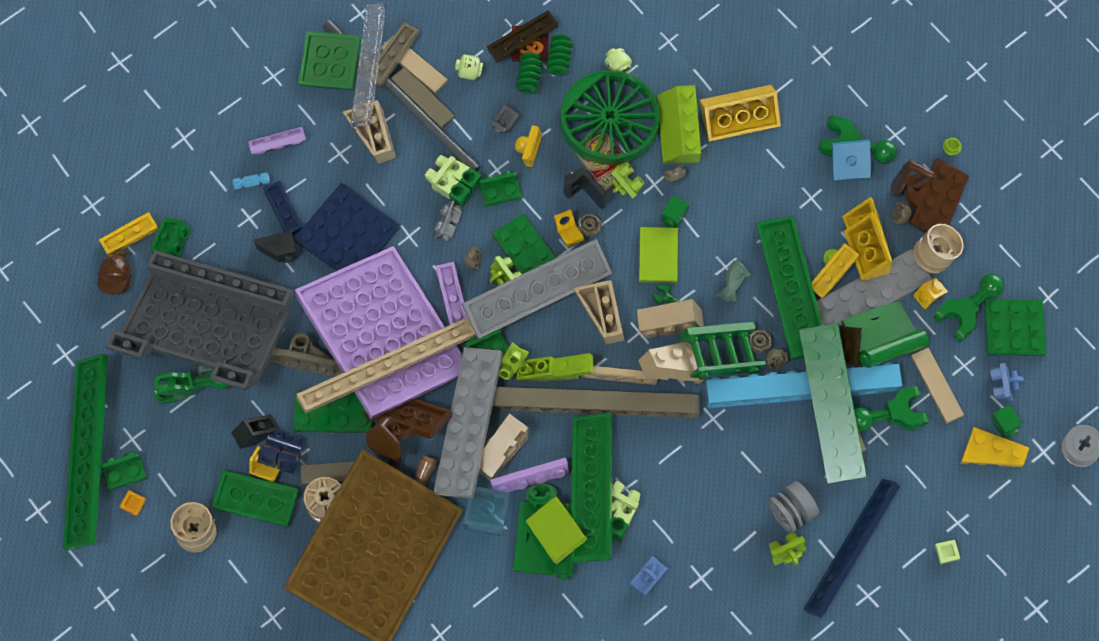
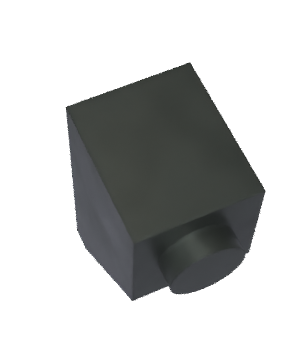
M291 231L254 239L256 249L277 262L289 263L297 259Z
M270 414L243 420L231 434L239 448L242 449L257 445L267 439L268 434L272 435L275 430L280 429Z

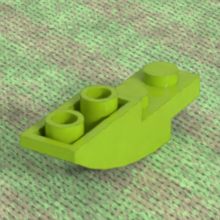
M587 353L561 358L549 356L524 360L517 370V380L561 381L579 379L581 375L593 374V355Z

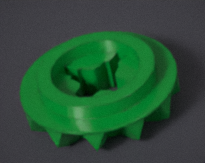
M534 484L526 490L525 496L528 504H533L535 507L538 505L543 507L557 496V491L550 484Z

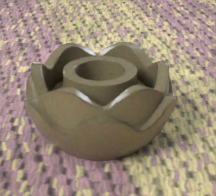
M683 165L681 167L677 166L675 169L664 171L663 177L669 183L684 178L686 170L683 168Z
M904 201L896 203V208L892 210V221L896 222V224H904L910 219L911 208L908 203Z
M586 214L579 219L578 229L583 235L591 237L600 232L602 223L594 214Z
M471 247L465 252L464 262L471 270L479 269V266L482 264L480 258L482 251L478 247Z
M756 330L748 337L752 351L756 353H764L772 346L771 336L766 331Z
M775 348L768 352L766 356V365L771 370L780 369L783 364L788 362V353L783 349Z

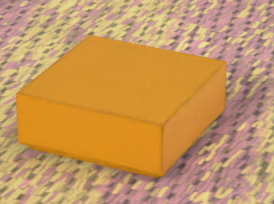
M128 490L119 508L138 517L147 499Z

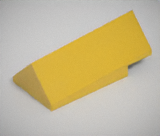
M870 197L842 216L847 228L844 230L848 245L860 255L855 264L863 281L890 274L892 266L891 255L874 201Z

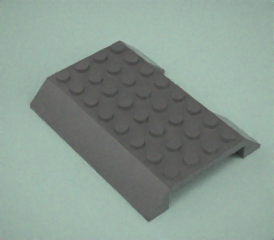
M154 250L147 264L150 275L121 332L113 331L105 346L106 349L139 359L152 352L214 369L210 380L247 390L257 384L289 319L293 290Z

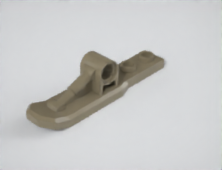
M297 333L293 336L289 350L275 347L268 361L285 367L330 377L342 374L335 360L314 346L304 333ZM300 343L305 344L304 346H297Z

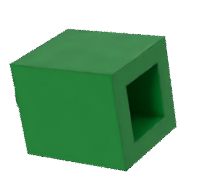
M672 195L662 212L661 221L668 227L678 228L688 212L689 203Z
M1011 405L993 413L990 418L1002 438L1006 436L1011 438L1020 432L1019 429L1022 426V422Z

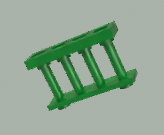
M754 322L686 328L679 335L681 343L688 342L691 344L698 367L690 374V378L704 380L710 376L749 373L751 375L759 373L760 369L766 365V362H755L748 338L749 334L756 329ZM738 337L741 339L748 363L738 362L732 338ZM716 339H722L725 342L731 364L722 365L715 342ZM705 340V342H708L714 366L705 367L699 341Z

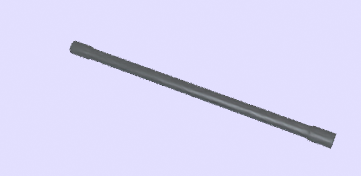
M331 20L324 23L323 28L328 33L343 34L341 29ZM360 50L358 61L369 71L374 63ZM387 78L383 86L437 137L461 163L478 172L481 166L470 155H467L395 83Z

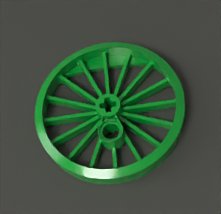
M603 70L580 78L569 88L562 102L559 123L565 141L578 155L594 163L618 165L635 160L651 147L659 129V108L653 93L641 80L621 71ZM606 81L608 107L595 85L597 82ZM609 81L621 83L612 107ZM624 84L634 88L616 107ZM591 87L601 105L586 94ZM638 92L645 98L643 101L621 109ZM583 97L595 108L580 104L577 100ZM649 104L652 113H627ZM571 107L592 113L566 115ZM627 119H653L654 125L653 128ZM566 120H593L571 130L568 129ZM597 125L580 143L572 136L575 133ZM603 127L595 151L592 152L583 147ZM632 127L650 133V135L643 141L632 132ZM626 128L627 132L622 133L619 129ZM606 129L609 130L610 155L597 153ZM612 131L615 137L620 140L626 153L614 155ZM630 137L640 145L630 151L625 142Z

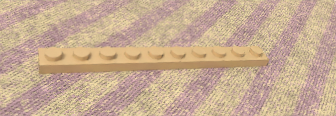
M468 318L462 319L298 393L296 398L304 412L308 413L475 337L476 333Z

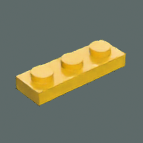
M148 212L104 236L99 241L109 256L114 250L125 249L159 230Z
M844 243L811 282L814 293L822 299L827 296L860 255Z

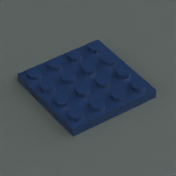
M340 183L294 237V241L330 268L338 271L379 253L400 229V225Z

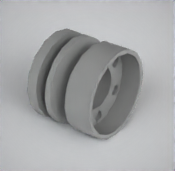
M794 481L784 488L785 496L779 492L775 494V497L767 500L769 509L776 521L790 534L796 531V527L801 528L803 526L801 518L809 522L819 515V509L814 499L798 481Z

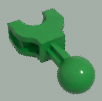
M830 116L827 120V126L829 130L837 133L839 138L835 140H822L819 143L818 150L820 153L832 157V143L863 140L860 139L861 132L855 130L853 124L848 119ZM882 140L877 144L870 142V153L873 154L875 160L879 163L888 164L896 158L897 148L891 141Z
M993 273L983 276L979 283V290L970 299L965 296L960 300H947L935 312L933 319L938 323L948 317L958 320L960 328L956 331L954 338L958 342H962L972 333L975 327V316L980 309L978 306L987 297L994 298L1002 293L1004 289L1002 278Z
M214 369L208 375L191 378L190 372H172L159 375L154 379V398L159 404L178 402L185 397L193 396L194 389L212 386L216 390H225L229 385L210 380ZM161 381L167 382L165 384L158 385ZM159 394H160V395L169 394L166 398H162V397L159 396Z
M914 386L901 389L892 401L886 403L884 409L870 412L863 407L855 408L859 432H865L871 428L873 423L888 420L889 425L896 424L906 430L926 426L930 422L926 413H914L909 408V402L916 400L921 394L919 387Z

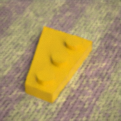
M973 427L960 464L974 463L978 465L992 464L1023 467L1029 447Z

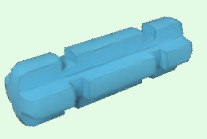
M267 172L260 173L259 176L255 174L244 176L243 179H240V177L233 179L234 189H241L242 186L246 188L260 185V183H270Z

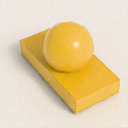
M532 125L528 137L520 136L515 141L516 151L523 154L522 160L525 166L531 168L534 165L542 138L539 127Z

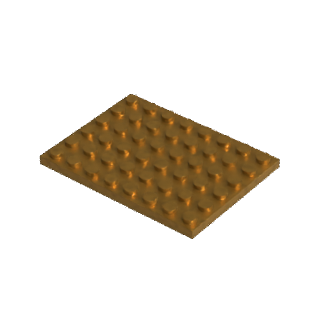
M362 449L288 577L283 589L371 641H392L463 509L440 495H435L430 489Z

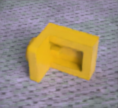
M934 278L924 283L913 296L924 309H927L934 301L944 297L948 291L937 278Z

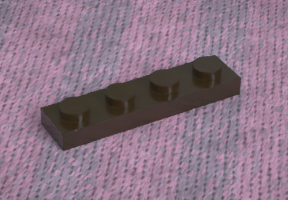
M547 10L488 45L487 51L495 62L499 63L558 28V22Z

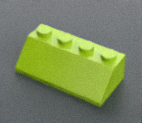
M695 85L676 86L657 95L663 164L698 163L701 158L696 88Z

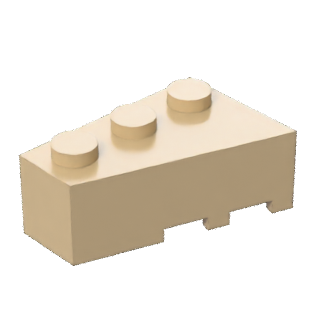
M378 100L343 111L346 119L378 164L396 158L384 112Z
M609 280L574 288L577 298L605 344L625 341L612 281Z
M693 299L637 310L639 332L647 338L681 334L686 328L704 326L703 312Z
M688 342L650 349L638 360L646 378L662 380L670 378L678 379V382H684L685 380L694 381V384H700L703 381L699 380V378H690V374L698 367L692 346Z
M509 414L493 437L487 441L483 449L479 473L489 481L496 478L528 440V427Z

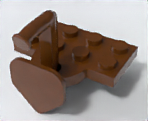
M938 158L934 160L930 170L910 159L892 181L891 193L893 196L901 192L905 193L907 201L914 207L908 224L926 233L933 225H950L969 175ZM912 170L917 172L913 176H910Z
M417 399L406 402L373 419H370L365 411V418L378 422L377 425L365 434L367 445L373 452L389 457V465L397 470L401 462V446L399 441L408 439L414 434L432 439L452 417L451 410Z

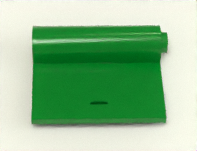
M899 300L841 320L843 326L862 327L859 358L861 364L867 368L918 351L929 345L926 332L922 329L915 330Z
M520 501L513 571L555 576L558 580L564 581L569 580L570 577H573L574 573L571 553L558 564L554 563L526 522L542 506L538 505L535 507L533 504ZM563 503L571 515V503Z

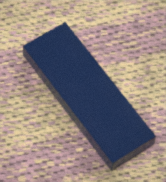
M277 181L264 187L263 191L283 231H291L292 235L299 232L303 226L281 182Z

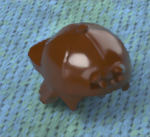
M117 249L114 250L111 255L104 258L101 262L99 272L97 273V286L103 293L120 295V293H124L130 287L129 283L132 278L130 273L131 267L125 258L127 254L123 249L119 251Z

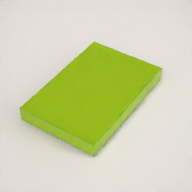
M640 227L639 282L677 283L678 228Z
M557 496L526 520L533 533L556 564L588 540Z

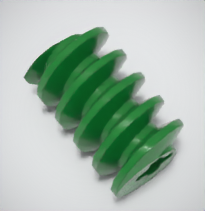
M556 34L551 37L546 69L549 74L558 76L569 74L567 68L570 67L569 61H571L570 55L572 54L571 48H573V43L570 42V38L566 35Z
M528 52L521 55L520 68L518 69L519 74L517 75L518 81L516 82L518 91L525 94L538 93L539 89L537 87L540 85V82L537 80L541 79L539 74L542 72V69L540 67L543 66V62L539 60L541 59L539 54Z

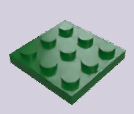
M307 31L298 81L299 86L353 91L361 36Z
M985 299L987 356L1046 355L1043 300Z

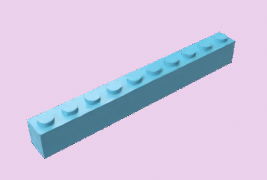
M887 362L881 366H873L871 368H867L864 365L858 368L847 366L852 396L899 392L902 388L899 364ZM807 370L800 373L788 371L786 374L771 372L765 376L751 374L748 377L742 378L740 376H730L728 379L714 377L707 380L705 385L708 408L812 400Z

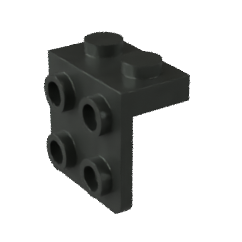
M581 167L577 171H572L565 176L563 194L567 199L583 189L600 209L605 207L606 191L602 185L596 184L593 175L588 170L585 171Z

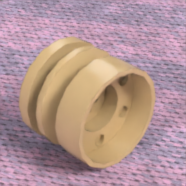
M947 224L933 225L914 245V259L923 270L929 273L937 274L943 272L962 254L964 248L963 239L959 232Z
M317 478L307 485L304 492V503L309 516L318 524L341 486L333 478ZM328 496V498H329L328 501H327V500H323V501H322V499H321L322 497L326 498V497Z
M196 502L185 503L179 506L172 514L170 520L171 530L178 544L184 550L193 553L202 552L213 544L217 535L216 525L208 508Z

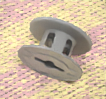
M1089 425L1073 427L1064 437L1061 444V452L1064 458L1076 467L1092 465L1099 457V431ZM1085 441L1087 444L1083 448V450L1080 451L1078 448L1080 447L1082 442Z

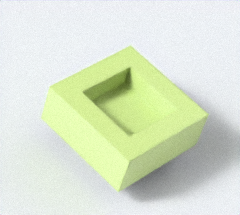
M955 540L935 544L940 565L960 560Z

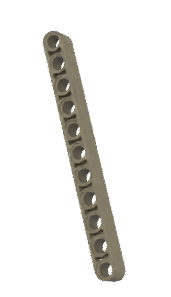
M496 387L492 410L572 414L611 413V415L697 418L700 416V396L673 393Z

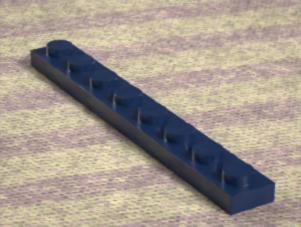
M885 479L880 481L804 607L808 614L822 618L900 488L896 482Z

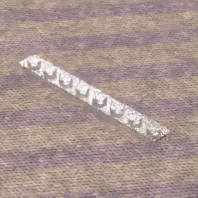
M384 2L366 4L351 117L353 127L371 125L386 11Z

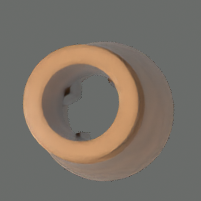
M423 455L418 462L415 481L425 486L437 468V461Z

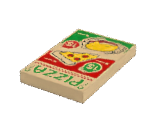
M603 129L598 131L583 147L594 152ZM607 132L604 134L597 152L598 154L610 155V139ZM613 142L614 155L622 154ZM576 153L585 168L593 175L597 185H602L605 191L614 186L611 181L615 177L611 172L617 165L594 163ZM634 170L627 176L630 177L631 175H633Z

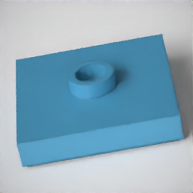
M869 140L832 143L833 180L871 177Z

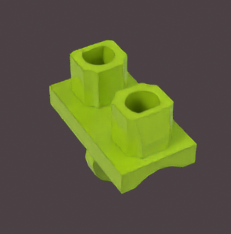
M628 162L620 167L617 165L611 172L615 177L611 181L615 186L611 191L613 193L619 191L622 196L628 193L633 199L644 185V181L639 176L632 181L627 175L633 169Z
M500 256L494 258V263L490 266L492 277L489 281L492 285L496 283L501 285L522 274L519 271L511 273L509 269H512L513 262L509 257L501 259Z
M512 342L502 357L499 376L505 380H511L529 352L519 348Z
M795 532L785 537L787 544L781 546L779 541L769 544L772 562L775 566L782 562L785 565L792 562L794 566L799 565L798 558L802 557V553L806 551L805 539L803 536L798 537Z

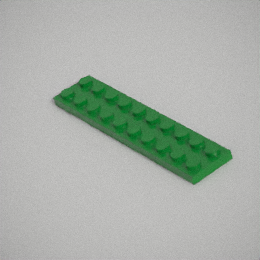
M102 353L76 361L63 549L68 551L95 545L108 367V355Z

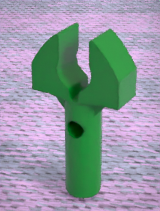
M658 285L656 287L657 290L664 293L663 296L653 292V299L659 305L662 302H680V300L670 295V287L667 285Z

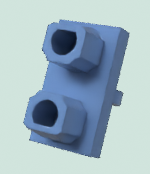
M1001 363L1000 368L991 370V377L993 382L1003 381V386L993 388L995 398L1007 399L1010 402L1014 401L1011 385H1013L1014 391L1020 390L1019 384L1024 382V377L1018 376L1017 371H1012V377L1010 378L1009 368L1006 366V363Z
M652 556L630 582V585L646 597L668 568Z

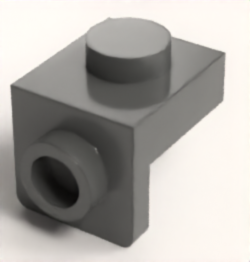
M504 104L494 120L491 119L489 123L500 134L503 132L510 133L521 114Z

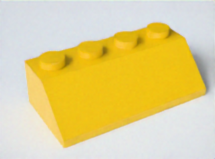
M772 85L699 100L702 120L709 142L781 126L777 92Z

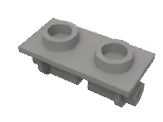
M454 201L443 206L440 213L442 218L434 228L436 232L435 239L439 236H442V240L447 242L449 239H452L456 226L450 224V222L457 224L462 213L460 206H453Z

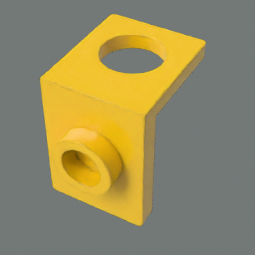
M571 209L554 216L558 234L567 247L584 240L583 235L575 224ZM563 217H569V221L566 224H560V220Z
M257 446L249 460V474L274 482L280 470L277 469V466L273 468L259 463L261 447Z

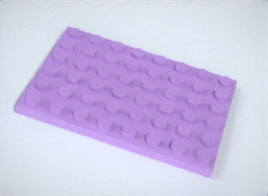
M394 246L294 290V295L342 373L445 328ZM455 345L358 389L354 393L370 419H373L457 379L463 355Z

